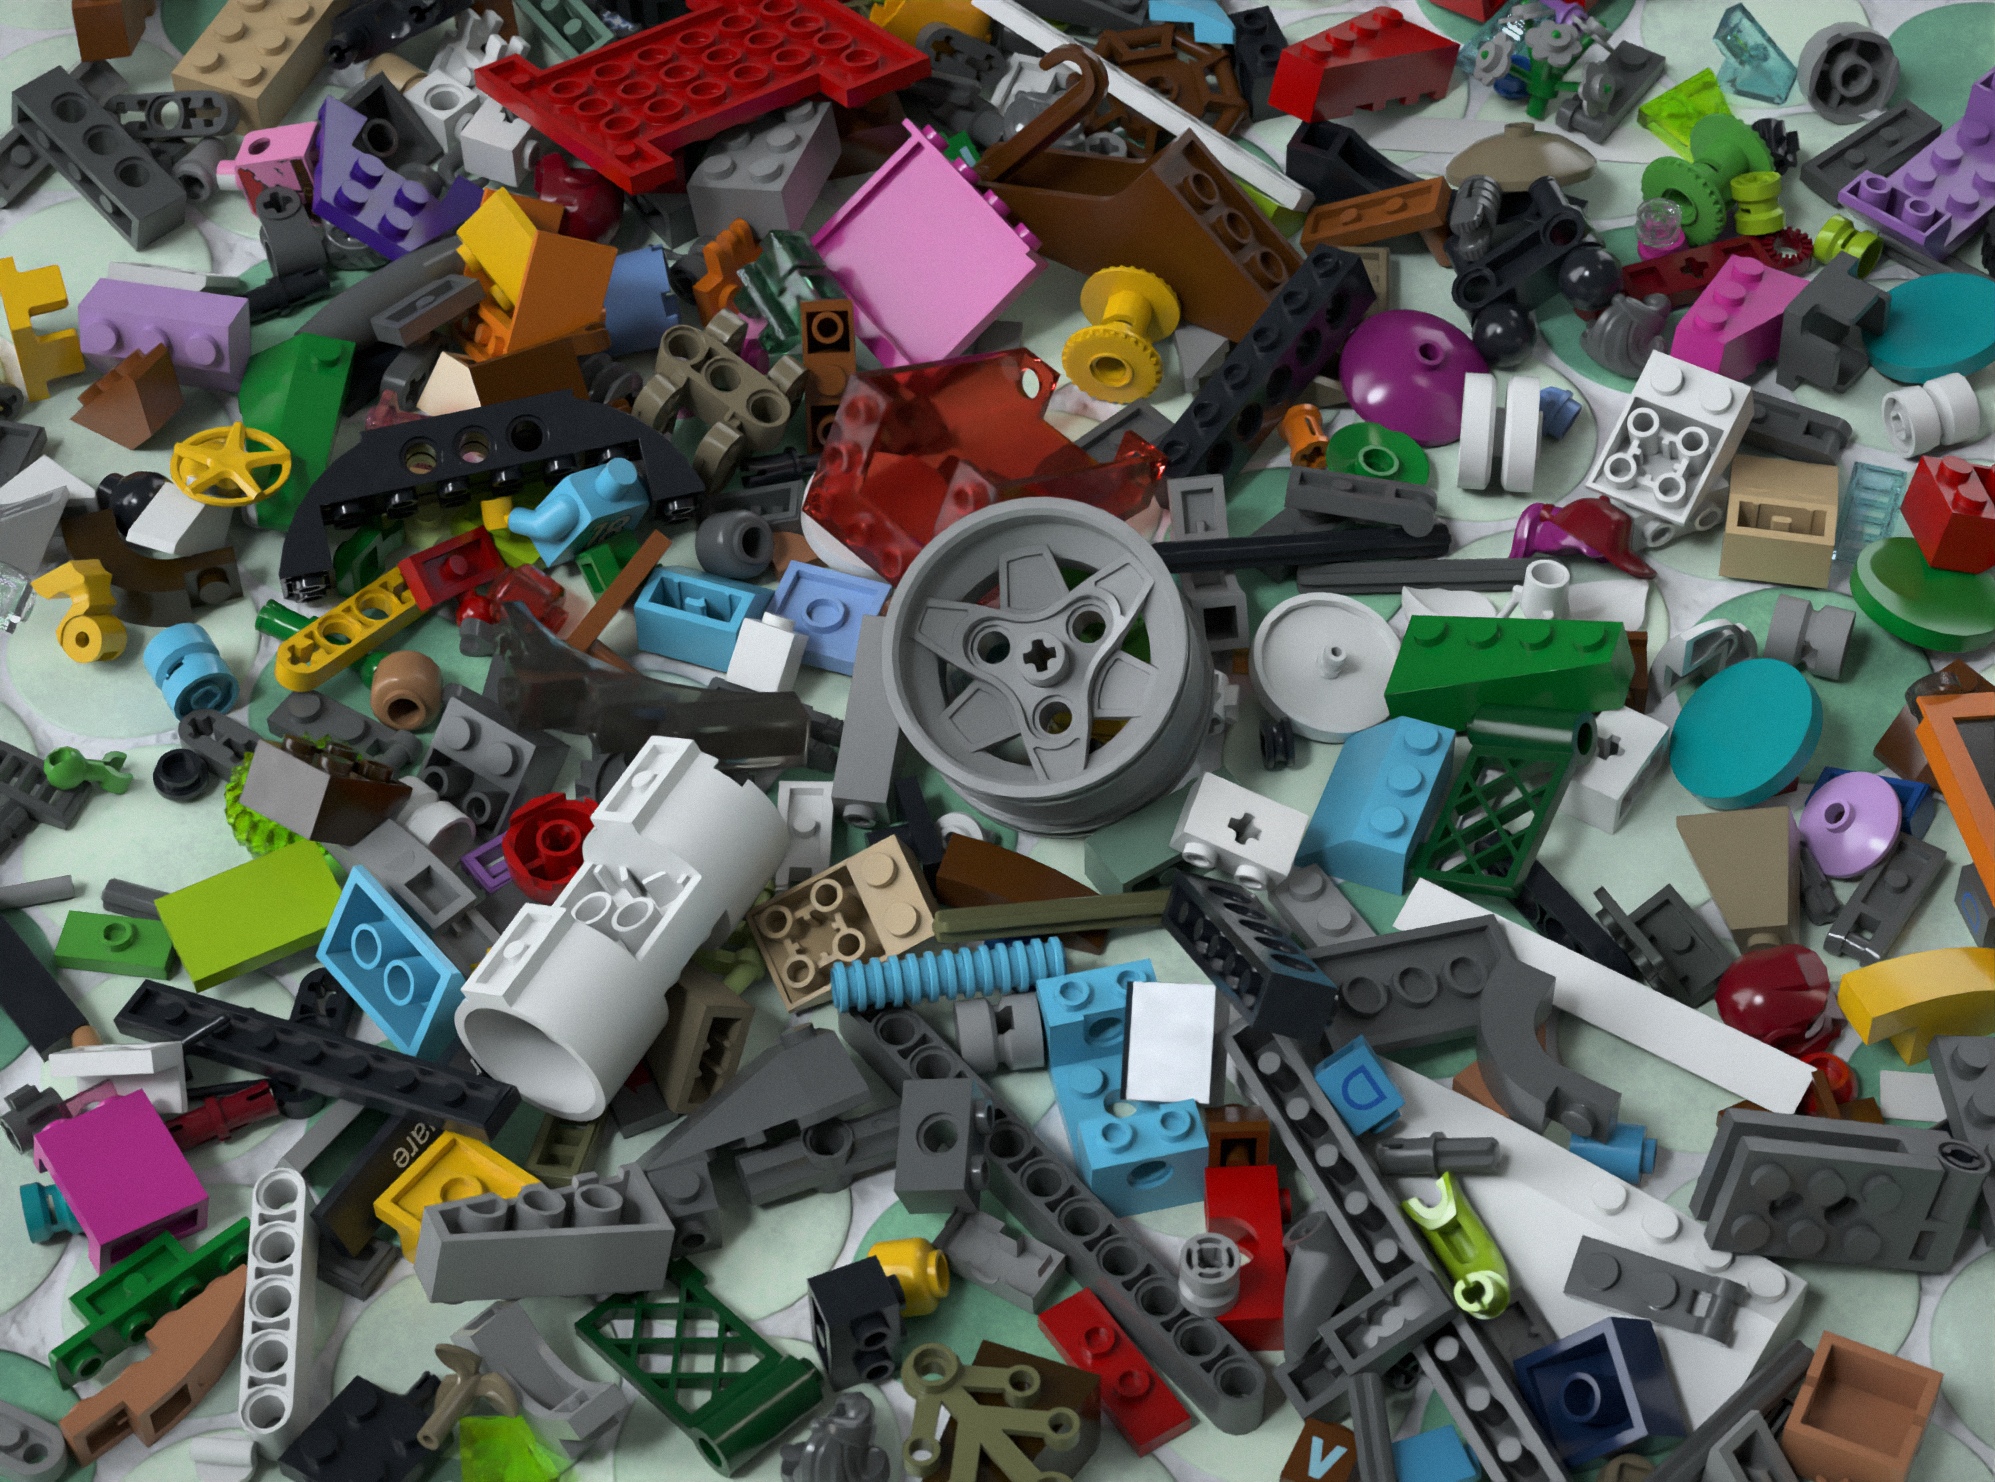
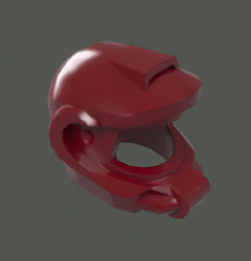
M558 152L543 155L541 160H538L535 164L534 190L538 193V199L564 206L557 234L609 246L616 239L621 226L625 190L596 170L568 166L567 162Z
M1785 944L1765 950H1753L1741 955L1726 969L1719 980L1714 995L1718 1014L1724 1024L1796 1059L1811 1052H1824L1828 1046L1840 1038L1841 1031L1848 1025L1845 1014L1836 1003L1837 995L1831 993L1827 967L1815 951L1799 944ZM1815 1021L1811 1029L1806 1032L1807 1025Z

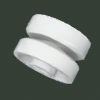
M1465 372L1457 488L1485 489L1490 482L1492 457L1501 458L1500 483L1504 490L1532 493L1535 459H1540L1543 411H1539L1540 377L1513 375L1507 383L1505 408L1496 407L1497 382L1493 375Z

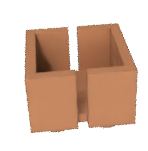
M1824 1330L1807 1371L1805 1383L1800 1388L1782 1436L1780 1449L1793 1473L1815 1482L1818 1475H1821L1828 1482H1840L1845 1477L1852 1482H1907L1915 1457L1918 1455L1934 1414L1944 1373Z

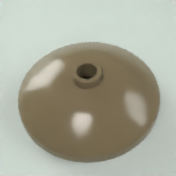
M1516 122L1504 125L1503 133L1479 139L1456 155L1445 169L1446 181L1453 186L1459 187L1460 183L1469 176L1486 175L1498 182L1502 192L1528 191V188L1535 180L1549 175L1553 176L1560 187L1593 177L1597 173V160L1587 149L1562 135L1535 131L1534 123Z

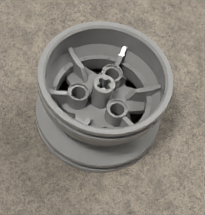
M1026 497L996 503L968 514L938 534L910 564L895 590L884 622L881 640L883 682L889 704L903 733L916 750L940 773L946 783L970 807L994 823L1015 832L1052 839L1091 836L1100 827L1115 824L1134 814L1150 801H1158L1168 796L1189 772L1207 737L1215 702V673L1209 643L1203 628L1187 600L1181 594L1165 563L1154 548L1124 521L1092 505L1065 498ZM1059 568L1076 569L1093 575L1070 592ZM999 585L1000 610L976 604L984 595ZM1140 613L1149 636L1150 665L1120 650L1125 636ZM1096 622L1105 624L1104 634L1099 640L1093 643L1081 642L1080 637L1086 626ZM999 643L1010 644V652L1006 659L996 664L986 662L987 654L993 646ZM947 662L974 679L951 704L946 682ZM1059 713L1072 714V722L1065 732L1060 734L1047 733L1049 721ZM1094 720L1128 721L1112 740L1089 754L1091 728ZM1022 736L1023 744L1032 766L1007 762L987 753V751Z

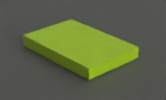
M305 838L153 901L166 932L198 994L320 943L342 891L316 841H310Z

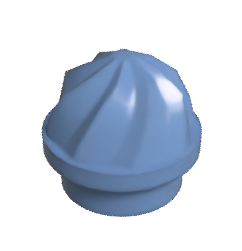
M1552 386L1540 390L1539 411H1543L1542 436L1546 437L1550 434L1556 439L1561 440L1578 417L1583 405L1572 399L1574 393L1570 390L1565 391Z

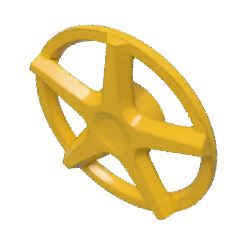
M236 421L232 426L208 429L194 434L182 443L177 442L170 460V474L179 490L195 501L217 507H241L268 499L285 485L291 473L290 450H287L274 436L257 429L245 427L241 421ZM228 437L223 450L215 451L196 447L210 440ZM245 438L263 443L273 451L244 452ZM183 458H188L208 466V470L188 486L180 475V465ZM281 464L282 471L276 483L263 491L253 477V468ZM215 484L224 489L241 488L248 497L223 499L206 496L202 492Z

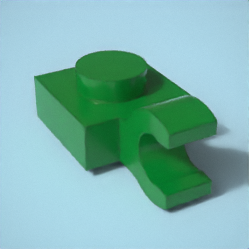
M382 514L366 517L367 523L363 524L348 541H344L339 545L333 558L338 595L348 599L381 576L385 571L384 558L391 551L399 548L406 539L405 523L403 520L399 519L392 527L382 529Z

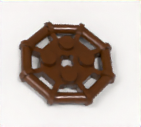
M1165 21L1163 25L1120 32L1107 29L1098 35V43L1092 49L1094 53L1107 61L1115 59L1119 63V69L1150 89L1158 88L1161 94H1169L1170 96L1166 99L1200 121L1207 112L1220 114L1212 128L1225 137L1229 138L1239 122L1245 121L1248 118L1250 106L1242 97L1231 64L1233 55L1226 48L1217 49L1208 43L1195 42L1194 36L1175 27V22ZM1161 45V47L1131 51V49ZM1171 47L1191 56L1192 58L1198 61L1196 62L1189 58L1187 64L1186 62L1177 58L1178 52L1171 49ZM1073 72L1067 76L1066 91L1081 80L1082 75L1080 73ZM1209 75L1215 76L1221 94L1210 93L1205 77ZM1107 92L1106 98L1110 112L1099 117L1097 109H1095L1084 118V135L1086 139L1099 132L1113 133L1111 131L1121 127L1130 139L1145 141L1143 149L1121 137L1126 143L1127 158L1147 159L1160 151L1154 150L1155 142L1177 138L1176 135Z

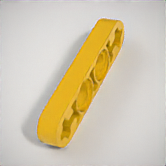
M396 566L285 640L278 647L274 669L275 678L281 686L291 691L306 692L313 690L423 616L430 609L423 612L420 611L401 571ZM369 608L380 609L386 612L389 617L383 620H374L366 617L362 611ZM338 633L347 636L352 642L346 645H335L328 642L324 637L328 634Z

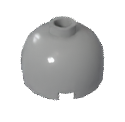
M1838 22L1820 29L1806 42L1799 55L1796 76L1800 92L1818 114L1837 124H1853L1865 120V118L1859 115L1869 113L1874 107L1880 110L1888 103L1898 84L1900 64L1898 58L1893 53L1890 42L1878 31L1857 22Z

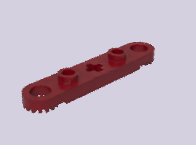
M1787 226V230L1781 229L1758 236L1744 235L1622 266L1625 282L1620 294L1624 295L1625 298H1635L1642 303L1646 295L1655 293L1665 294L1671 301V307L1694 302L1707 288L1732 254L1739 257L1757 259L1765 266L1796 276L1805 272L1811 265L1813 241L1812 238L1808 239L1806 232L1801 234V229L1797 228L1796 231H1793L1792 227ZM1790 248L1798 253L1797 256L1792 254L1791 258L1786 254L1784 258L1781 252L1777 255L1778 251L1776 249ZM1573 306L1576 315L1586 322L1591 319L1598 320L1602 312L1608 308L1605 307L1594 312L1580 310Z

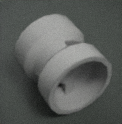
M1207 1232L1190 1238L1181 1248L1178 1294L1181 1303L1189 1312L1200 1317L1212 1318L1224 1315L1232 1310L1237 1303L1241 1255L1238 1247L1231 1239L1222 1234Z

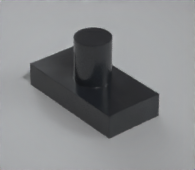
M916 776L894 780L896 816L899 825L865 833L866 848L895 834L914 852L934 897L937 898L936 874L944 856Z

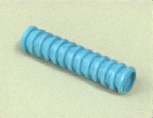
M1057 936L1049 937L1048 942L1042 944L1039 938L1031 939L1030 945L1024 946L1021 940L1014 941L1010 948H1006L1004 943H996L993 950H989L986 945H978L975 952H971L969 947H961L958 954H953L951 949H943L940 956H935L933 951H926L923 953V958H916L914 953H909L905 955V960H898L896 955L887 957V962H880L878 957L869 959V964L864 965L860 959L852 960L851 966L844 967L843 962L840 961L834 962L833 968L830 971L831 991L834 1006L840 1014L848 1013L849 1007L853 1006L856 1007L858 1012L866 1011L869 1004H873L875 1009H884L886 1002H891L893 1007H901L903 1000H909L911 1005H918L921 1003V998H927L929 1003H935L939 1001V996H945L947 1001L957 999V994L962 993L965 999L974 998L975 992L981 991L983 997L992 996L993 990L999 989L1002 995L1010 994L1013 987H1017L1019 992H1027L1030 985H1034L1036 988V980L1067 975V961L1063 943L1060 942Z

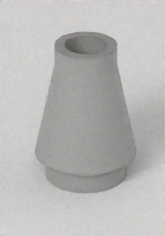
M212 136L204 137L192 151L173 166L171 174L176 176L183 184L187 193L186 202L198 204L216 195L219 188L216 175L217 166L227 156V147L220 139Z

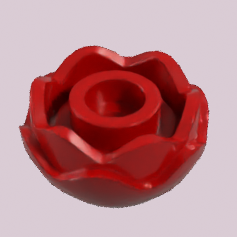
M1821 1051L1811 1052L1798 1058V1060L1824 1071L1836 1104L1857 1099V1077L1843 1058ZM1811 1081L1797 1110L1807 1116L1817 1117L1813 1083Z

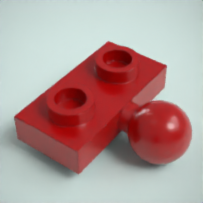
M484 525L413 554L397 563L421 612L456 598L459 605L455 617L459 629L461 622L466 618H477L494 627L497 626L499 614L496 605L488 597L478 595L476 588L500 578L508 573Z

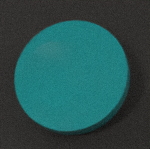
M1966 273L1932 274L1907 281L1887 292L1891 295L1892 301L1888 329L1882 336H1876L1861 328L1864 350L1870 359V364L1881 374L1889 378L1908 383L1925 384L1928 380L1951 373H1959L1965 377L1995 361V282L1981 276Z
M1750 659L1723 669L1694 692L1677 717L1669 745V758L1674 775L1681 785L1698 801L1713 808L1740 809L1769 799L1790 784L1812 757L1823 725V708L1820 697L1812 684L1796 668L1777 659Z

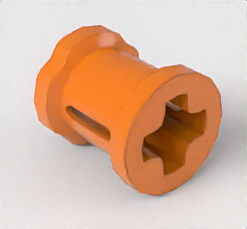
M1300 404L1289 408L1277 424L1276 429L1281 439L1288 442L1291 448L1290 461L1292 465L1323 469L1327 466L1326 449L1329 438L1324 435L1321 428L1323 422L1322 415L1319 409L1312 404Z

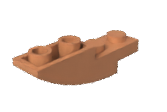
M244 1263L228 1275L219 1276L211 1281L200 1295L179 1310L170 1311L162 1316L155 1326L145 1333L151 1355L143 1361H137L129 1365L117 1380L93 1397L84 1398L76 1403L68 1415L58 1421L68 1453L82 1469L132 1433L149 1448L188 1415L218 1382L243 1343L247 1266Z

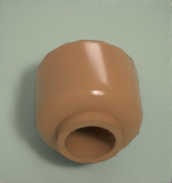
M398 651L383 658L374 670L370 705L374 716L383 725L397 731L399 729L409 732L421 730L431 724L440 712L444 679L439 666L430 657L416 651Z

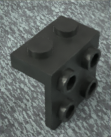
M1670 883L1628 916L1603 886L1593 893L1603 907L1595 914L1596 917L1610 933V937L1623 950L1631 963L1634 962L1643 973V977L1652 989L1667 997H1674L1676 1001L1692 1009L1716 991L1720 978L1729 965L1735 961Z

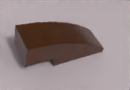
M957 833L952 834L936 874L937 903L954 908L1100 895L1062 872L1025 855ZM1110 929L1041 935V942L1047 943L1049 937L1057 936L1065 948L1101 956Z

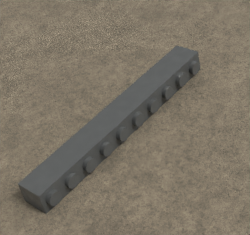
M1243 1017L1217 1033L1374 1290L1418 1260H1421L1453 1306L1458 1316L1424 1339L1412 1349V1352L1492 1482H1576L1470 1313L1463 1310L1457 1304L1453 1285L1409 1215L1400 1206L1401 1202L1359 1136L1356 1137L1315 1080L1313 1070L1315 1065L1300 1041L1253 1029Z

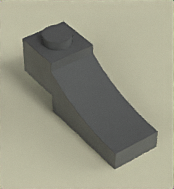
M1418 1260L1319 1326L1317 1330L1322 1337L1312 1343L1301 1359L1289 1364L1285 1361L1271 1370V1373L1304 1423H1306L1308 1417L1324 1423L1334 1422L1351 1410L1347 1388L1349 1377L1363 1373H1377L1379 1377L1383 1376L1409 1351L1458 1315L1421 1260Z

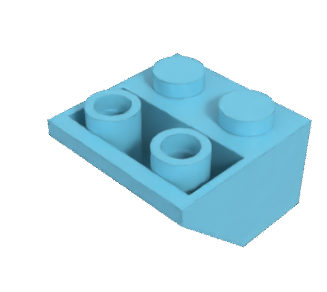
M681 565L655 567L634 605L638 647L641 650L727 673L744 617L761 620L775 590Z

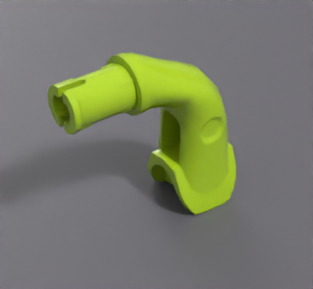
M1447 1171L1436 1182V1186L1441 1192V1201L1436 1207L1428 1208L1424 1201L1418 1197H1413L1407 1201L1404 1200L1400 1206L1416 1222L1455 1281L1454 1297L1457 1304L1476 1318L1491 1320L1499 1317L1509 1305L1508 1269L1488 1230L1463 1194L1456 1175L1451 1171Z

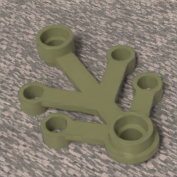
M940 1343L922 1344L915 1348L905 1359L901 1369L902 1385L906 1393L916 1400L911 1436L904 1442L902 1448L903 1465L910 1475L917 1478H926L935 1474L940 1468L941 1448L935 1435L942 1405L958 1422L951 1476L947 1482H976L981 1448L1012 1482H1073L1067 1475L1060 1472L1050 1471L1041 1473L1006 1435L1041 1437L1050 1449L1061 1452L1074 1448L1080 1440V1419L1073 1410L1066 1407H1056L1049 1411L1025 1409L1036 1404L1041 1395L1040 1375L1033 1367L1015 1365L1006 1369L963 1365L958 1355L949 1347ZM933 1373L943 1377L938 1380L923 1379L926 1375ZM1017 1382H1027L1032 1385L1029 1390L1021 1392L1014 1390L1011 1386ZM966 1391L1003 1393L1005 1401L1014 1408L978 1405ZM1058 1424H1065L1071 1427L1072 1430L1066 1434H1057L1051 1428ZM920 1450H925L932 1454L929 1459L924 1461L915 1460L911 1457L913 1453Z

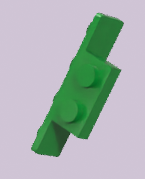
M243 1217L191 1254L166 1230L70 1296L68 1300L71 1311L86 1327L49 1352L48 1359L56 1384L63 1391H66L78 1382H84L93 1378L102 1370L105 1363L130 1346H137L146 1341L145 1333L151 1330L166 1313L179 1310L200 1295L207 1285L217 1277L228 1275L243 1263L248 1267L251 1220L248 1217Z

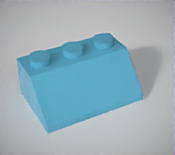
M1400 716L1348 737L1344 742L1296 854L1294 866L1305 868L1317 863L1326 875L1402 896L1410 877L1406 868L1418 843H1424L1452 774L1456 730Z
M363 865L353 866L315 956L401 1053L428 1061L437 1060L458 1034L454 1016L457 1008L465 999L460 989L466 983V980L461 972Z

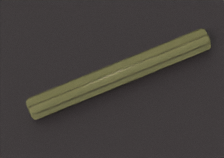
M1171 889L942 909L935 913L934 922H932V932L935 933L937 942L953 944L1161 924L1160 922Z

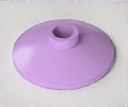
M1850 772L1837 776L1818 789L1803 810L1798 829L1807 843L1804 847L1811 850L1825 876L1849 878L1860 875L1877 865L1895 843L1902 820L1900 800L1892 786L1875 774Z

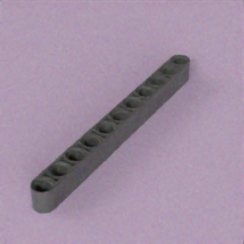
M904 1000L901 1007H893L891 1002H886L884 1009H875L873 1004L867 1005L866 1011L859 1012L855 1006L849 1007L848 1013L840 1014L837 1009L839 1032L843 1039L901 1099L904 1080L974 1078L985 1098L991 1099L994 1108V1130L991 1135H985L984 1154L987 1155L990 1165L988 1190L1036 1240L1065 1255V1269L1083 1289L1086 1287L1090 1288L1120 1328L1218 1429L1234 1436L1246 1435L1255 1431L1262 1423L1265 1414L1266 1376L1260 1364L1214 1317L1197 1316L1183 1306L1178 1294L1179 1281ZM958 1139L947 1140L944 1144L951 1149ZM1011 1156V1157H1013V1158L1004 1159V1158H1001V1157ZM1047 1194V1195H1051V1196H1050V1197H1039L1038 1195ZM1078 1233H1086V1234H1090V1235H1088V1236H1076L1075 1234H1078ZM1118 1272H1123V1273H1127L1128 1275H1126V1276H1116V1275H1112V1274H1113V1273H1118ZM1153 1312H1163L1168 1315L1154 1316L1150 1314ZM1201 1352L1207 1355L1204 1357H1194L1189 1354ZM1231 1393H1241L1247 1395V1397L1233 1398L1228 1395Z

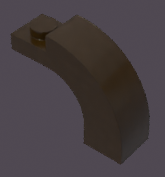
M113 508L60 519L69 561L99 559L103 568L112 574L110 590L112 596L117 600V604L111 610V614L122 621L149 627H171L181 623H194L191 608L244 597L233 546L194 554L191 557L154 559L133 552L122 542L118 533Z

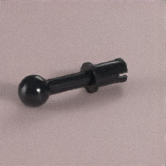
M862 435L856 438L849 448L800 456L793 446L785 447L783 453L741 458L740 472L758 471L756 475L741 477L744 489L802 480V476L813 475L821 465L840 454L861 449H881L887 451L888 449L884 441L874 435Z

